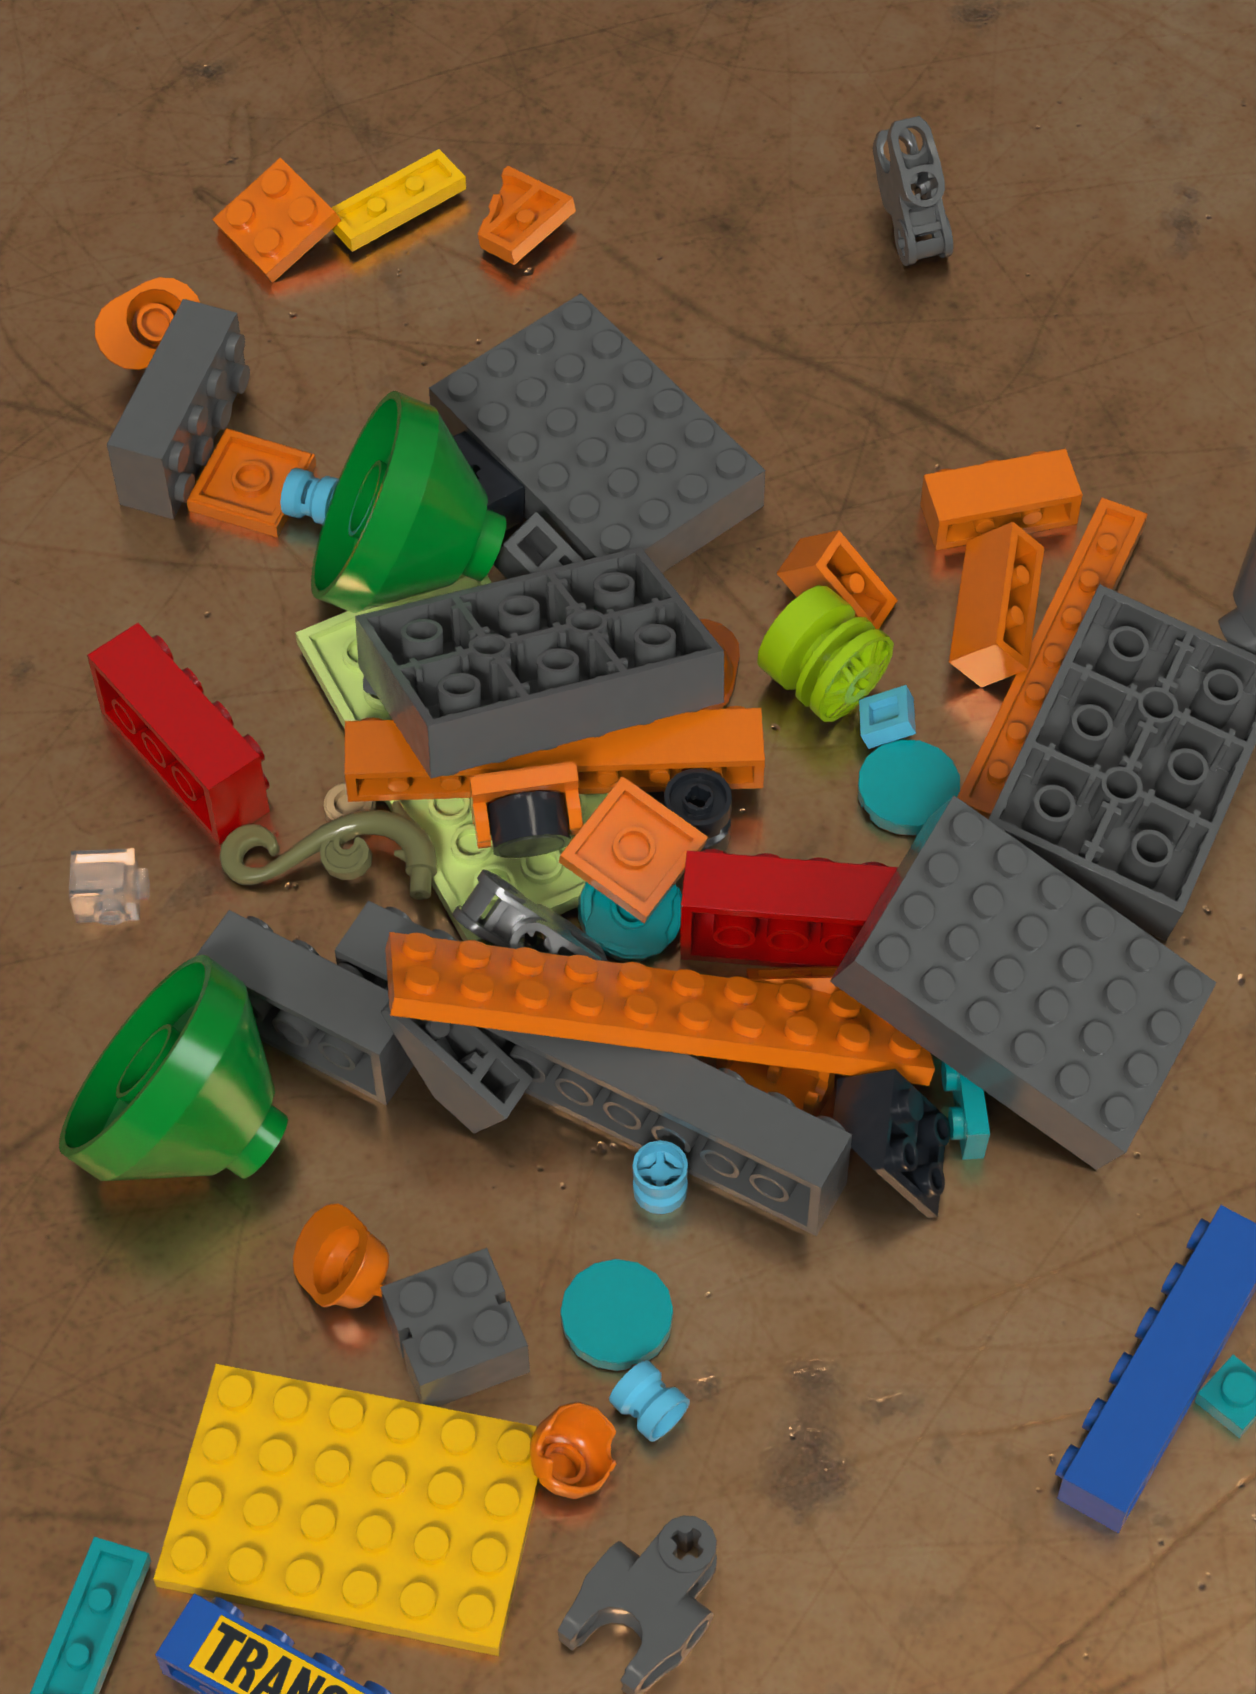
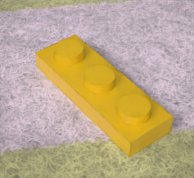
M438 149L333 206L332 209L339 216L341 222L332 230L353 252L466 190V176Z

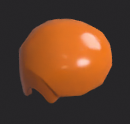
M582 1402L569 1403L555 1409L536 1427L530 1442L531 1464L534 1475L539 1478L540 1484L555 1495L571 1499H578L596 1493L616 1466V1460L611 1456V1443L616 1435L613 1424L597 1407Z

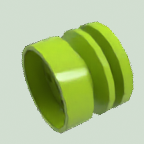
M817 585L804 591L790 602L774 620L758 650L757 664L785 690H796L795 696L805 707H810L813 713L823 722H834L851 712L859 705V700L866 698L875 688L891 660L894 643L882 630L875 629L871 621L866 617H855V611L852 606L828 586Z

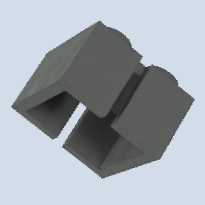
M487 1248L380 1287L386 1319L401 1357L405 1358L406 1369L420 1404L439 1407L530 1372L528 1344L510 1301L506 1302L505 1289Z

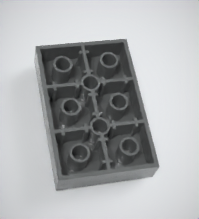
M581 293L429 387L430 405L437 409L452 436L466 431L525 486L523 517L528 520L537 512L583 560L641 547L661 573H663L764 506L766 470Z
M641 547L355 616L359 668L430 778L454 775L462 770L489 763L504 762L512 757L539 750L554 749L562 744L589 737H600L608 732L635 725H646L658 719L685 712H697L702 708L724 703L723 648Z
M1099 584L988 820L1139 928L1166 941L1185 910L1256 745V655Z
M955 795L928 817L830 980L835 986L975 1085L984 1089L985 1092L1096 1170L1127 1152L1217 983Z

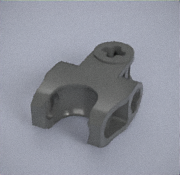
M920 116L894 121L890 129L879 131L876 134L872 149L882 203L885 210L892 216L894 238L900 260L903 265L909 266L914 265L917 260L937 255L942 258L949 257L953 253V236L943 205L942 196L945 191V180L931 128ZM907 128L915 129L920 133L923 143L920 151L915 136ZM899 139L905 144L908 155L901 151ZM886 141L888 142L890 161L884 155L883 147ZM929 234L932 236V239L915 241L916 237Z
M485 869L478 875L479 883L463 906H457L452 913L453 917L469 931L498 947L513 949L526 947L542 953L564 956L584 955L594 960L607 961L603 949L593 938L550 908L541 904H535L506 880ZM496 895L499 898L492 906L486 917L483 918L481 916L482 913L489 905L493 897ZM535 931H539L544 935V939L536 936L531 942L525 939L526 933L532 937Z
M683 1515L669 1521L641 1556L621 1541L613 1544L585 1576L573 1605L558 1629L559 1641L573 1651L576 1647L581 1646L600 1626L616 1623L632 1628L641 1638L642 1644L625 1669V1673L620 1680L623 1684L621 1690L626 1694H644L661 1677L681 1664L703 1636L713 1619L714 1613L695 1599L707 1583L711 1581L716 1571L717 1540L713 1529L706 1521L696 1516ZM693 1547L698 1549V1558L690 1554L684 1556L682 1560L677 1558L678 1548L686 1553Z

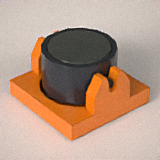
M572 761L472 775L470 777V803L478 849L491 847L492 840L494 855L504 858H523L548 854L568 846L570 836H575L583 827L576 763Z

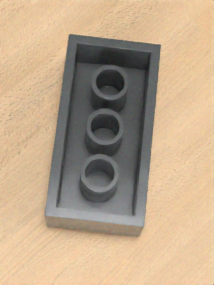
M187 299L182 300L107 442L120 505L174 519L182 502L187 503V499L195 486L196 474L201 465L206 466L213 453L214 439L219 429L224 430L230 421L232 403L237 393L242 394L249 382L250 368L248 365H245L243 353L245 336L240 334L236 312Z
M228 910L196 954V956L203 954L209 956L245 983L261 1041L370 1098L387 1105L414 1066L381 1014L382 1009L389 1001L388 986L382 988L366 980L362 973L353 966L346 963H339L337 965L319 956L317 951L306 942L294 939L291 942L274 933L259 918L253 916L244 918Z

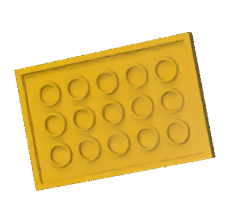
M216 1364L153 1578L155 1585L159 1588L189 1594L195 1593L198 1596L208 1598L220 1597L228 1602L499 1656L540 1483L539 1478L534 1475L530 1457V1442L537 1426Z

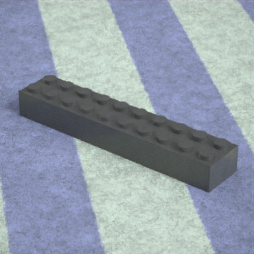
M368 900L336 947L335 957L337 965L339 963L349 964L360 971L366 980L385 988L388 986L385 949L389 932L402 934L423 933L432 938L454 941L456 939L445 931L439 929L431 931L412 922L408 915L395 907L383 908ZM477 1027L533 1078L525 1093L638 1149L653 1141L672 1142L685 1153L689 1174L815 1236L818 1235L847 1184L852 1134L846 1132L840 1123L830 1117H815L797 1108L789 1098L780 1093H766L747 1084L738 1073L730 1069H716L699 1061L695 1055Z

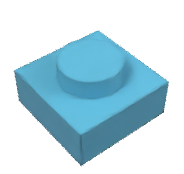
M907 685L859 700L860 732L868 749L916 734L914 697Z

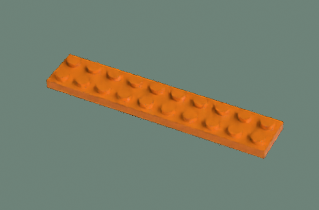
M389 932L386 944L390 1016L849 1076L896 1069L911 1084L926 1086L930 1085L935 1071L933 1059L929 1051L842 990L830 994L803 988L791 983L778 985L751 981L740 976L730 978L699 974L688 969L675 971L646 967L637 962L623 964L594 960L584 955L564 956L542 953L526 947L513 949L491 946L475 940L461 942L432 938L423 933L402 934Z

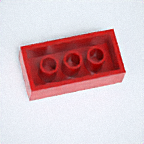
M136 623L87 655L101 713L219 845L236 828L252 824L270 812L266 792L270 785L262 770L261 762L265 760V756L260 746L249 734L241 736L234 728V722L229 712L219 701L214 703L209 701L203 694L204 691L200 681L189 668L181 670L173 661L174 658L171 650L159 635L151 637L139 623Z
M706 849L701 852L687 850L681 901L680 959L779 968L839 966L898 867H889L879 862H866L863 864L839 863L821 857L801 860L780 858L770 853L750 856L727 854L718 849Z

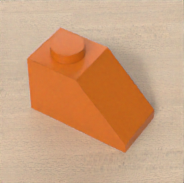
M840 530L800 538L776 573L796 597L817 585L828 586L852 606L855 611V617H866L871 621L875 629L881 627L898 601Z

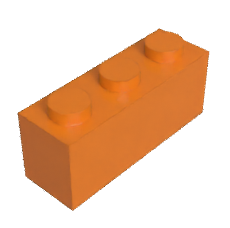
M1061 449L1050 452L1038 451L1028 456L1001 461L989 460L979 465L957 469L946 468L935 473L923 475L920 505L935 550L937 551L966 545L968 540L1010 522L1017 524L1026 533L1078 524L1083 494L1067 450Z
M1014 522L972 538L966 543L949 663L980 687L1028 670L1045 547Z

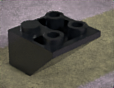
M896 1069L838 1078L833 1119L840 1123L846 1132L852 1134L851 1148L927 1218L938 1217L940 1195L945 1188L943 1173L945 1146L950 1139L948 1118Z

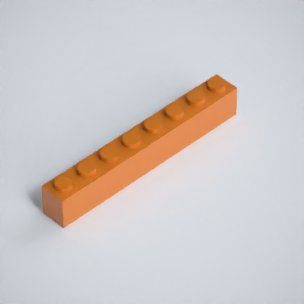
M729 706L724 709L685 712L655 720L650 724L635 725L608 732L600 737H589L559 745L554 749L539 750L509 758L504 762L489 763L462 770L454 775L435 778L429 777L393 720L371 717L361 721H345V781L348 802L470 798V777L472 775L572 761L577 766L579 794L609 793L622 776L644 792H665L668 782L676 774L694 768H703L716 772L726 780L731 789L763 788L765 753L761 708Z

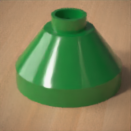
M392 391L379 402L368 418L341 472L321 528L311 575V591L316 599L352 613H358L450 586L461 575L476 581H482L491 570L504 539L506 517L487 509L488 498L484 488L434 406L398 391Z
M204 954L185 961L165 977L120 1027L87 1075L68 1111L59 1138L61 1154L100 1181L212 1176L225 1168L242 1179L254 1174L266 1162L279 1144L288 1124V1116L272 1105L275 1088L245 983Z

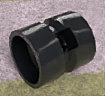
M703 768L687 769L676 774L666 786L664 806L708 836L707 842L701 851L706 849L725 851L731 838L730 816L732 813V795L728 783L716 772Z

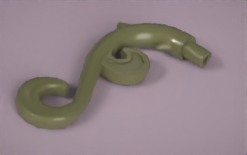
M399 801L393 802L392 812L384 810L360 811L341 816L323 824L264 867L252 868L245 866L243 863L245 853L255 846L267 848L271 856H276L280 851L276 837L268 829L257 824H247L231 832L223 842L219 856L223 871L232 881L241 885H255L272 879L319 851L321 862L331 876L341 880H353L366 873L372 865L373 855L366 841L357 836L378 835L395 841L401 847V850H394V856L406 862V873L410 876V896L418 900L428 899L431 896V877L437 873L435 848L429 835L406 813ZM355 838L354 844L350 849H343L347 841Z

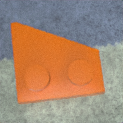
M507 166L501 174L503 185L500 193L493 194L488 206L489 215L483 219L477 235L481 249L515 265L574 214L576 209L573 197Z

